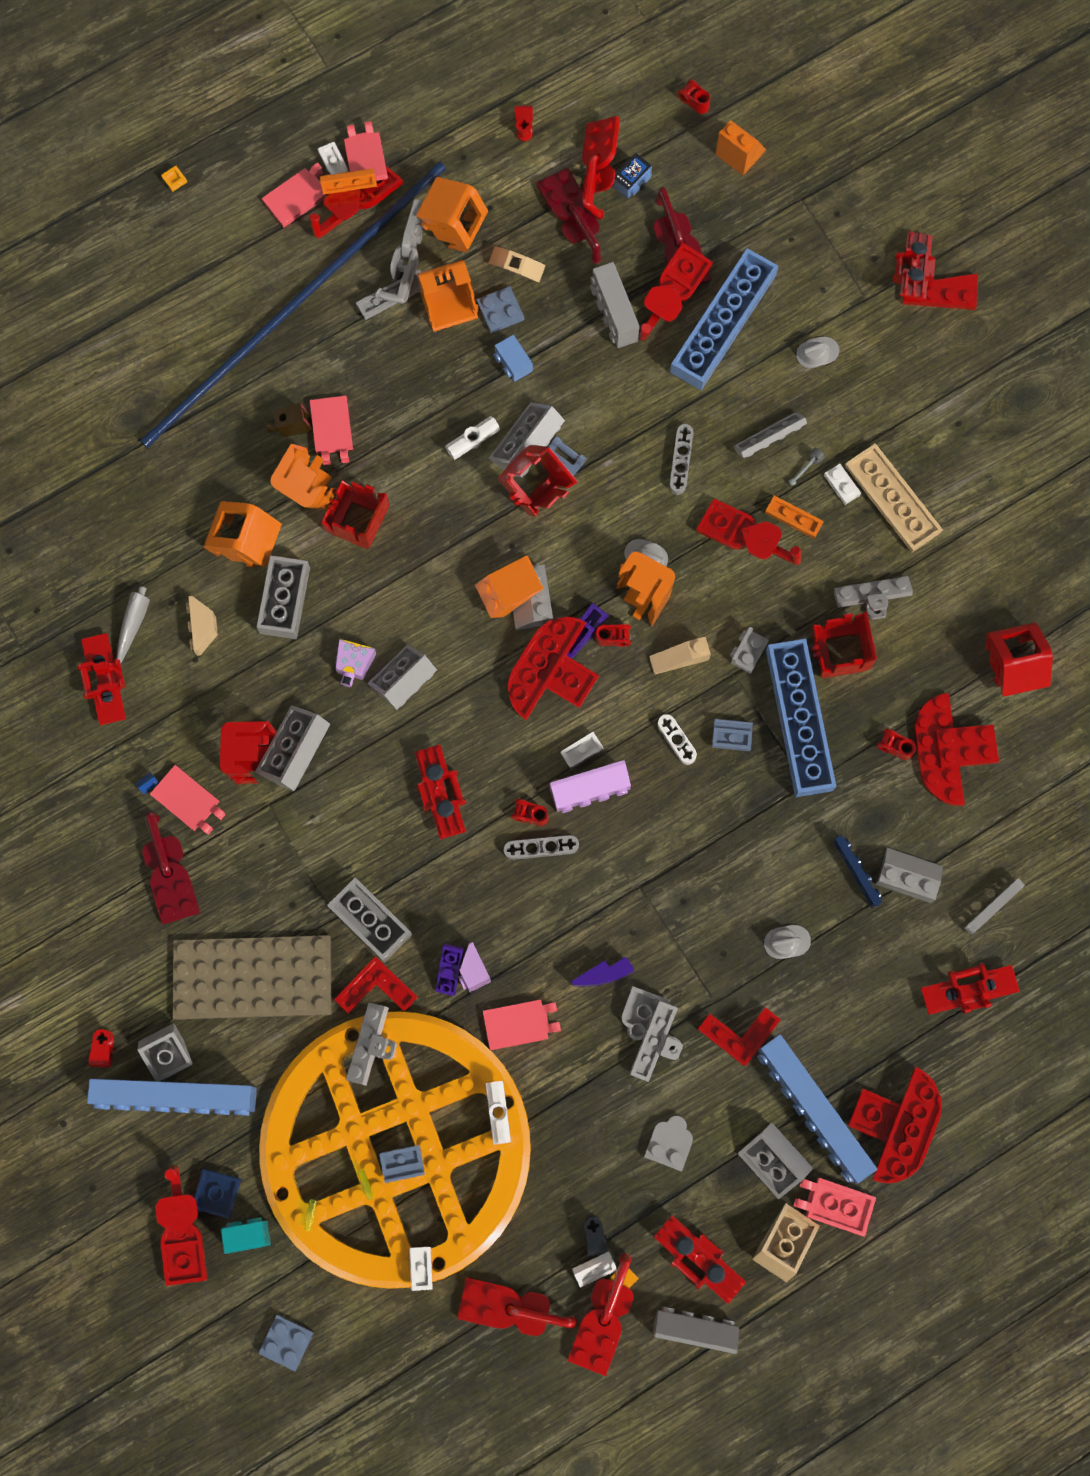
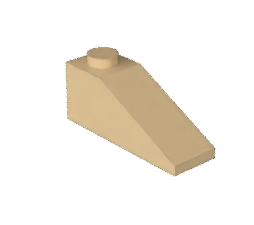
M702 637L651 655L649 658L655 675L708 661L711 653L706 637Z

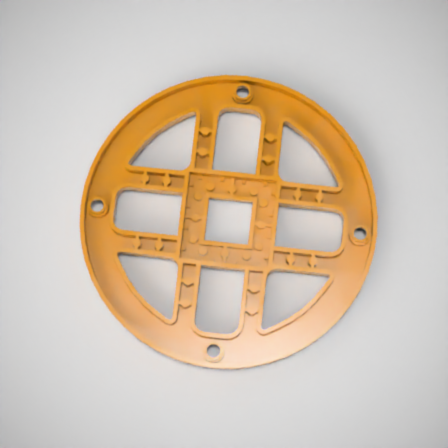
M387 1012L381 1036L395 1041L397 1047L393 1059H383L398 1099L361 1113L351 1084L346 1080L347 1074L344 1068V1060L348 1055L354 1053L358 1039L350 1041L348 1033L351 1030H356L360 1034L365 1016L349 1020L330 1029L304 1048L279 1079L270 1097L261 1127L259 1145L260 1169L267 1200L275 1218L293 1244L310 1260L326 1271L357 1284L379 1288L411 1287L409 1248L412 1247L393 1197L430 1183L448 1231L447 1240L443 1244L431 1248L432 1282L454 1274L475 1261L489 1249L512 1219L526 1186L531 1151L530 1131L527 1114L513 1079L494 1053L480 1040L462 1028L433 1016L411 1012ZM400 1042L422 1045L440 1051L460 1063L470 1073L431 1090L419 1091L413 1082L400 1047ZM390 1046L386 1047V1053L390 1051ZM324 1073L339 1113V1124L332 1130L291 1146L293 1128L300 1106L320 1075ZM503 1081L505 1097H510L513 1100L512 1107L507 1109L511 1142L493 1145L491 1130L444 1150L430 1112L478 1093L487 1096L486 1083ZM496 1107L493 1110L496 1118L503 1117L504 1110L501 1107ZM407 1122L415 1146L420 1145L425 1175L385 1183L370 1136ZM347 1147L360 1184L317 1202L306 1203L300 1194L294 1173L296 1168L311 1160ZM500 1150V1161L493 1188L480 1212L472 1223L468 1224L451 1182V1172L458 1166ZM281 1188H285L288 1191V1197L285 1200H281L277 1196L278 1190ZM369 1205L376 1213L391 1256L375 1255L352 1248L328 1233L320 1226V1223L360 1206ZM440 1257L444 1260L445 1264L442 1269H436L433 1266L435 1258Z

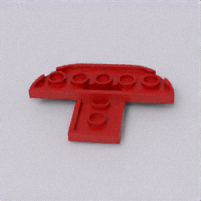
M563 617L548 621L536 631L514 666L508 681L509 697L516 712L526 721L546 688L580 709L598 680V674L567 656L587 624L585 621L573 617Z
M949 693L935 696L922 707L915 721L914 733L923 784L929 793H932L941 802L952 806H964L960 767L999 763L994 724L954 728Z
M917 1067L913 1070L901 1104L862 1089L851 1115L848 1127L885 1142L876 1167L878 1170L874 1172L872 1177L873 1181L896 1183L911 1177L921 1167L941 1117L942 1100L933 1079Z

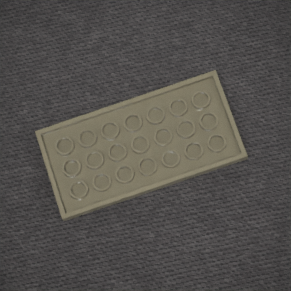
M331 936L174 940L173 1020L332 1015Z

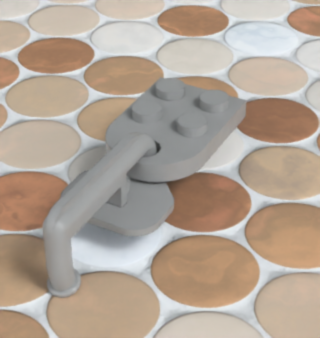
M414 199L403 241L395 249L391 261L390 271L394 282L398 281L400 273L404 272L398 293L386 292L379 288L375 293L376 298L396 303H405L408 300L419 264L417 246L422 242L421 232L423 227L421 222L424 221L416 216L422 205L421 200ZM403 259H408L407 266L403 265Z

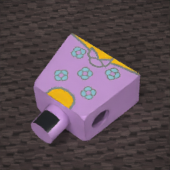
M342 639L339 640L336 671L343 675L342 685L352 687L354 678L364 679L376 656L375 648Z

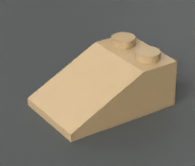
M786 1203L760 1243L752 1260L783 1281L788 1282L796 1275L820 1226Z

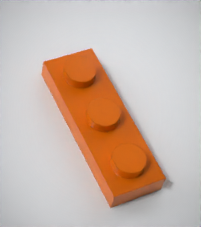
M374 168L320 176L323 194L377 186Z
M773 496L765 511V514L815 539L824 522L776 496Z

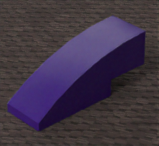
M592 603L585 614L579 618L587 624L567 654L571 659L587 644L596 633L597 628L603 625L610 616L596 604Z
M627 957L610 967L606 961H603L573 980L571 984L573 987H591L611 983L633 973L634 968Z

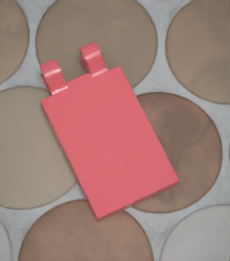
M364 122L366 133L356 134L354 124L348 125L349 138L344 139L350 172L374 168L376 181L388 179L379 132L374 133L372 122Z
M316 163L309 172L304 168L262 198L264 204L283 227H286L316 206L327 196V194H323L321 183L317 179L324 174L322 167L319 163Z
M347 396L310 400L316 454H321L324 459L323 466L331 465L330 453L340 452L342 463H348V450H353Z
M176 765L150 793L153 798L193 831L199 827L209 835L213 830L205 822L209 815L213 813L220 820L226 815L216 806L219 800Z
M541 1000L483 1011L490 1050L549 1039L548 1033L561 1031L559 1022L549 1024L547 1013L557 1011L556 1002L542 1005Z
M817 1178L816 1183L806 1179L800 1182L799 1187L810 1190L807 1202L796 1198L794 1207L806 1210V1217L865 1237L876 1197L821 1178Z

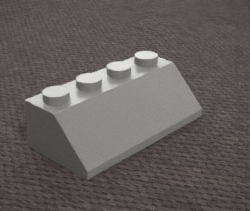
M530 402L488 459L505 470L529 445L547 446L555 433L560 430L565 420L553 406ZM530 466L520 476H515L522 478L525 474H527Z
M291 705L255 772L284 788L295 791L330 723L318 714Z
M662 1306V1310L657 1309L653 1329L654 1337L737 1354L739 1327L734 1325L735 1321L723 1319L721 1323L714 1321L715 1317L703 1315L702 1318L694 1317L695 1313L682 1311V1314L674 1313L673 1308Z

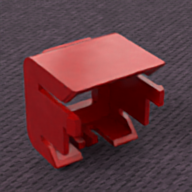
M529 445L498 477V481L510 493V500H513L516 506L520 505L528 515L535 517L538 515L539 507L549 509L558 498L564 499L568 495V490L556 489L557 487L568 489L578 483L550 447ZM540 462L549 475L528 497L514 481L513 477L515 475L520 476L531 464L536 465Z
M342 480L336 491L338 500L331 499L330 503L333 505L327 506V512L321 522L323 529L336 537L369 549L390 506L387 493H378L377 499L375 487L368 484L364 487L352 482L351 488L350 485ZM352 503L374 512L364 533H356L355 529L348 525L346 527L342 526Z
M867 611L854 616L852 622L850 621L853 613L843 614V618L827 620L823 627L820 625L812 626L811 633L814 646L811 647V651L814 652L812 658L817 659L821 678L859 673L872 668L877 660ZM858 635L864 660L862 658L854 659L853 662L831 665L826 640Z
M1036 622L987 633L986 651L990 650L989 664L995 673L993 680L997 687H1001L1003 697L1050 687L1053 662L1052 650ZM1017 636H1019L1018 643L1033 640L1035 644L1034 654L1013 658L1005 641H1008L1009 638L1016 639Z
M228 722L222 726L220 769L232 782L238 785L258 784L249 772L256 771L269 747L258 745H269V742L277 732L270 722Z

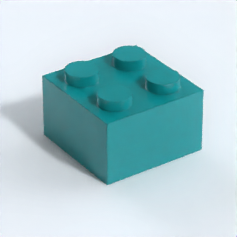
M262 1218L246 1220L247 1224L242 1225V1221L227 1223V1228L221 1229L224 1253L270 1246L268 1221H262Z

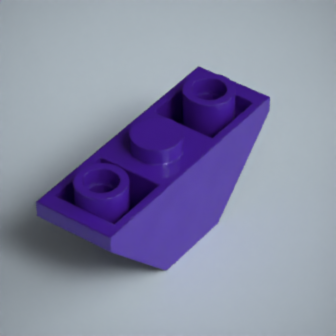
M448 944L443 945L436 992L455 996L460 968L464 958V948Z

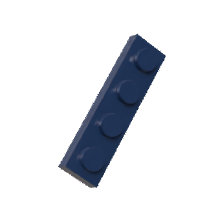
M840 835L834 839L833 843L873 909L882 903L880 900L882 896L878 889H874L870 883L872 879L868 872H864L861 868L862 862L851 851L852 846L847 838L844 839Z

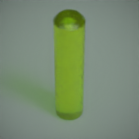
M362 1169L358 1171V1175L367 1200H371L374 1198L366 1173Z
M311 1199L309 1201L304 1227L306 1231H311L316 1200Z

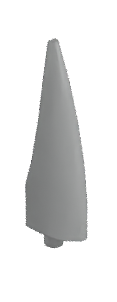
M139 586L137 593L131 592L126 607L116 659H120V663H122L145 617L150 599L144 596L147 588Z

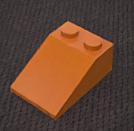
M524 556L491 573L475 584L490 618L505 617L544 589L528 556Z

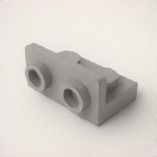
M749 627L748 631L744 630L739 638L741 644L739 647L735 646L730 655L732 657L731 664L750 674L769 641L753 632L751 627Z

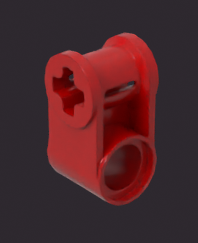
M688 80L687 85L677 91L678 98L697 113L704 114L708 112L710 94L694 80Z
M533 105L515 106L517 138L521 141H528L532 138Z
M601 625L596 630L595 641L600 646H630L629 630L631 625ZM605 632L609 637L603 639L599 636V633Z
M884 729L883 738L880 743H877L876 747L902 760L910 759L916 749L915 743L893 730ZM908 746L911 752L904 753L901 747Z
M522 799L515 800L516 807L514 814L510 817L511 819L537 826L547 824L549 814L544 806ZM537 812H543L545 817L542 820H537L535 815Z
M99 1029L92 1037L89 1066L110 1068L113 1056L114 1035L109 1030ZM104 1035L107 1037V1041L99 1040L100 1036Z

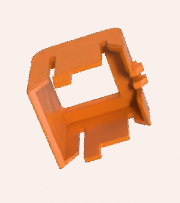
M436 177L416 216L424 221L421 222L423 229L426 231L431 230L437 240L449 242L448 248L467 252L488 213V209L473 186ZM466 205L470 207L466 210L461 221L472 223V225L466 224L465 228L468 231L464 229L463 225L459 220V217L462 214Z
M464 260L417 273L420 294L433 332L478 318V304L476 305L474 300V292L470 283L471 279ZM449 272L453 273L454 281L437 286L435 276H438L441 283L444 282L442 275L445 274L448 281L451 280Z
M290 444L271 477L272 486L303 507L318 510L326 509L330 504V500L335 496L337 489L330 488L326 492L327 484L332 476L320 469L324 459L316 455L312 464L308 467L310 455L307 448Z
M220 501L204 548L216 556L222 554L231 561L244 562L249 567L259 565L266 568L282 524L255 505ZM235 514H240L245 518L237 539L218 537L222 534L220 529L224 528L223 522L231 526Z
M633 552L628 556L625 563L620 565L618 576L620 580L617 583L616 589L630 587L623 601L637 608L632 617L639 621L650 602H652L653 606L648 613L651 627H653L671 596L675 573L670 568L640 552Z

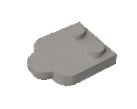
M632 986L622 1013V1021L628 1027V1035L634 1040L643 1039L658 1000L669 1003V999Z
M673 1116L668 1122L658 1123L653 1130L644 1157L682 1172L693 1142L692 1134L686 1130V1121L680 1116Z

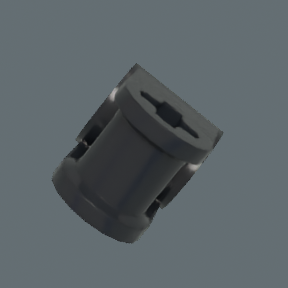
M596 1216L587 1217L584 1222V1230L589 1257L609 1252L601 1220ZM591 1220H594L596 1224L599 1223L595 1231L587 1228Z

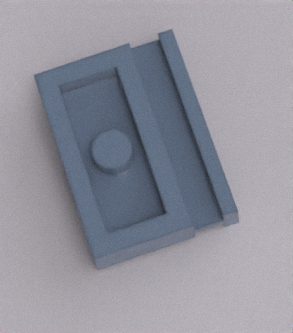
M715 719L712 748L750 751L753 723Z
M420 1145L380 1153L385 1183L425 1175Z

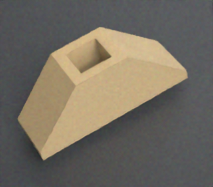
M497 246L494 247L489 260L491 265L538 283L546 266L531 258Z
M188 596L189 603H186V609L191 618V621H188L189 632H192L193 638L190 639V648L199 656L218 635L216 616L212 610L196 598Z

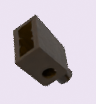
M301 403L276 410L274 412L275 420L267 421L269 432L278 430L284 437L313 432L311 415Z

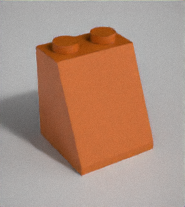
M730 120L719 132L715 155L741 175H744L766 149L758 140Z

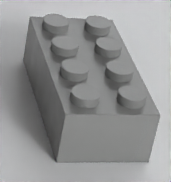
M614 262L594 268L590 288L593 296H597L598 301L596 302L599 311H603L604 324L611 331L609 333L611 342L616 344L617 349L638 342L639 324Z
M270 556L257 622V630L260 634L297 639L310 572L308 561Z
M356 878L327 905L384 963L412 936V933Z

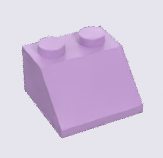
M473 942L468 945L460 968L461 976L458 977L464 990L468 988L469 992L491 982Z

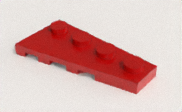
M978 274L933 280L931 287L927 284L925 301L903 297L902 304L975 310L977 307Z

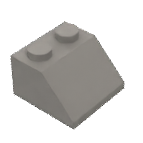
M174 1023L138 1041L137 1050L156 1082L192 1065L185 1042Z

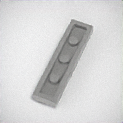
M420 269L416 271L409 297L420 292L417 273H421ZM402 279L384 287L382 290L397 294ZM375 293L356 302L365 320L397 304L396 302L376 298Z
M795 412L734 445L735 452L743 458L752 456L754 452L768 447L776 440L783 439L793 431L801 429L802 426L807 424L806 418L800 413Z

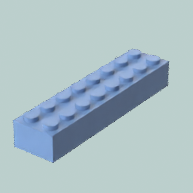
M747 248L671 364L670 373L702 391L773 282L779 266Z
M806 639L770 644L766 649L795 797L834 791L836 782Z
M781 1034L757 1051L759 1053L757 1056L763 1066L767 1065L771 1070L769 1072L770 1076L775 1082L779 1081L783 1087L781 1091L787 1099H792L794 1110L799 1116L803 1115L807 1120L804 1122L811 1132L814 1131L819 1137L816 1139L823 1149L826 1148L829 1151V1158L832 1163L842 1169L841 1175L845 1181L858 1184L878 1170Z
M90 1079L87 1104H92L93 1108L110 1110V1106H113V1109L130 1111V1107H134L133 1110L150 1111V1108H154V1111L170 1112V1108H172L177 1113H190V1109H194V1113L209 1114L210 1110H214V1114L229 1115L230 1111H234L236 1115L249 1116L250 1112H255L257 1088L242 1085Z

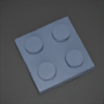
M510 286L477 299V304L490 333L524 321V315Z
M276 1315L258 1354L296 1371L314 1332L280 1315Z

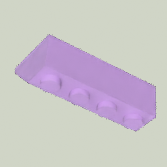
M625 760L550 783V792L556 811H561L562 813L573 810L572 807L578 805L586 807L591 804V801L598 800L602 802L608 800L609 796L617 794V796L627 794V790L631 788Z

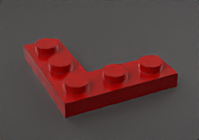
M374 957L334 1000L349 1014L377 985L405 1012L418 996L378 958Z
M765 1007L743 1037L740 1038L718 1019L709 1014L697 1030L745 1067L781 1019Z

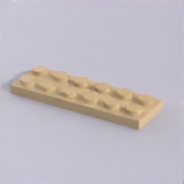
M876 443L845 464L850 474L912 553L942 533L943 529Z

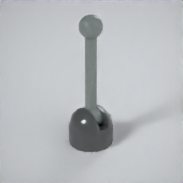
M814 447L809 454L810 461L794 478L789 480V484L791 486L795 485L796 480L812 463L818 464L822 462L825 458L823 452Z

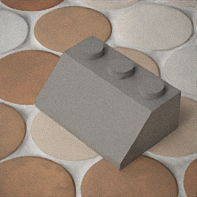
M545 564L533 566L544 589L513 610L516 630L541 627L548 621L553 620Z
M407 644L367 684L390 706L397 710L433 676L437 669L423 653Z
M886 848L875 885L932 903L936 900L941 884L943 866Z
M770 1123L738 1152V1155L778 1199L800 1183L813 1169L773 1123Z

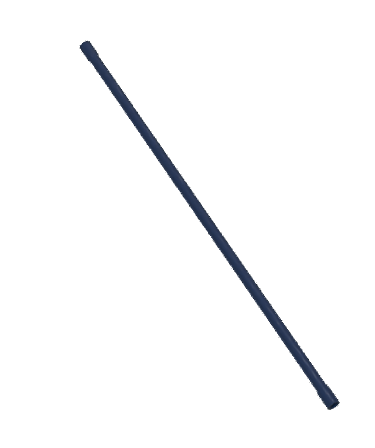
M440 161L434 165L418 183L181 404L140 439V442L148 449L165 430L435 180L436 177H439L446 170L445 165Z

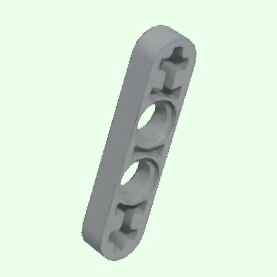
M688 424L680 425L676 433L669 485L670 491L676 495L684 493L687 485L693 440V428ZM683 430H687L688 433L686 442L682 441ZM685 447L688 452L685 455H681L677 449ZM683 464L686 469L683 472H678L675 466ZM677 477H681L680 489H676L675 486Z
M571 835L516 840L505 844L504 854L511 860L573 854L578 850L579 842L576 837ZM560 840H562V844H567L568 840H572V843L576 844L571 850H569L568 846L562 847L563 851H559ZM554 842L557 846L556 850L553 852L547 851L545 848L546 843ZM530 843L537 846V851L533 854L526 851V847ZM520 844H523L524 855H521V851H515V855L507 852L510 846L520 849Z
M1017 878L967 924L964 929L970 935L975 933L1018 893L1025 884Z

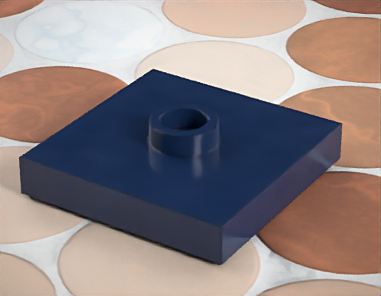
M202 1168L194 1196L198 1211L231 1219L242 1179Z

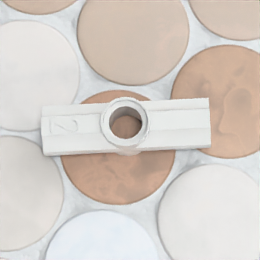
M490 416L475 427L467 428L464 434L447 444L445 448L451 458L456 460L469 450L478 448L481 442L500 431V427L496 420ZM470 436L477 437L476 440H469L468 438Z
M503 1081L486 1083L493 1145L509 1143L511 1138ZM496 1107H501L504 1110L503 1117L495 1118L492 1114L493 1110Z

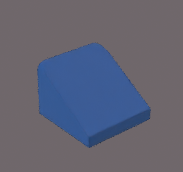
M150 772L139 780L136 786L143 794H146L157 786L159 782Z

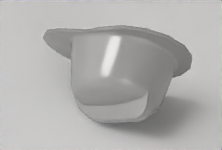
M810 338L798 347L796 356L802 366L815 368L835 361L840 350L838 344L832 338Z
M636 539L629 542L625 547L624 555L626 560L631 553L640 552L667 566L668 555L664 548L657 543Z
M799 925L775 928L766 935L764 940L766 952L776 959L800 956L811 945V937L808 931Z

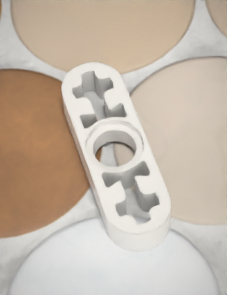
M671 715L661 716L658 721V729L681 763L685 765L692 764L697 756L696 750ZM663 720L671 722L670 728L673 732L669 736L667 735L670 732L668 727H662ZM680 735L683 741L681 744L676 745L672 742V737ZM685 744H687V746H685L684 749L686 750L687 753H690V752L692 753L691 759H690V760H689L688 758H685V759H684V758H683V756H684V754H685L684 751H683L682 749H681L680 751H678L677 749H680V748H682Z

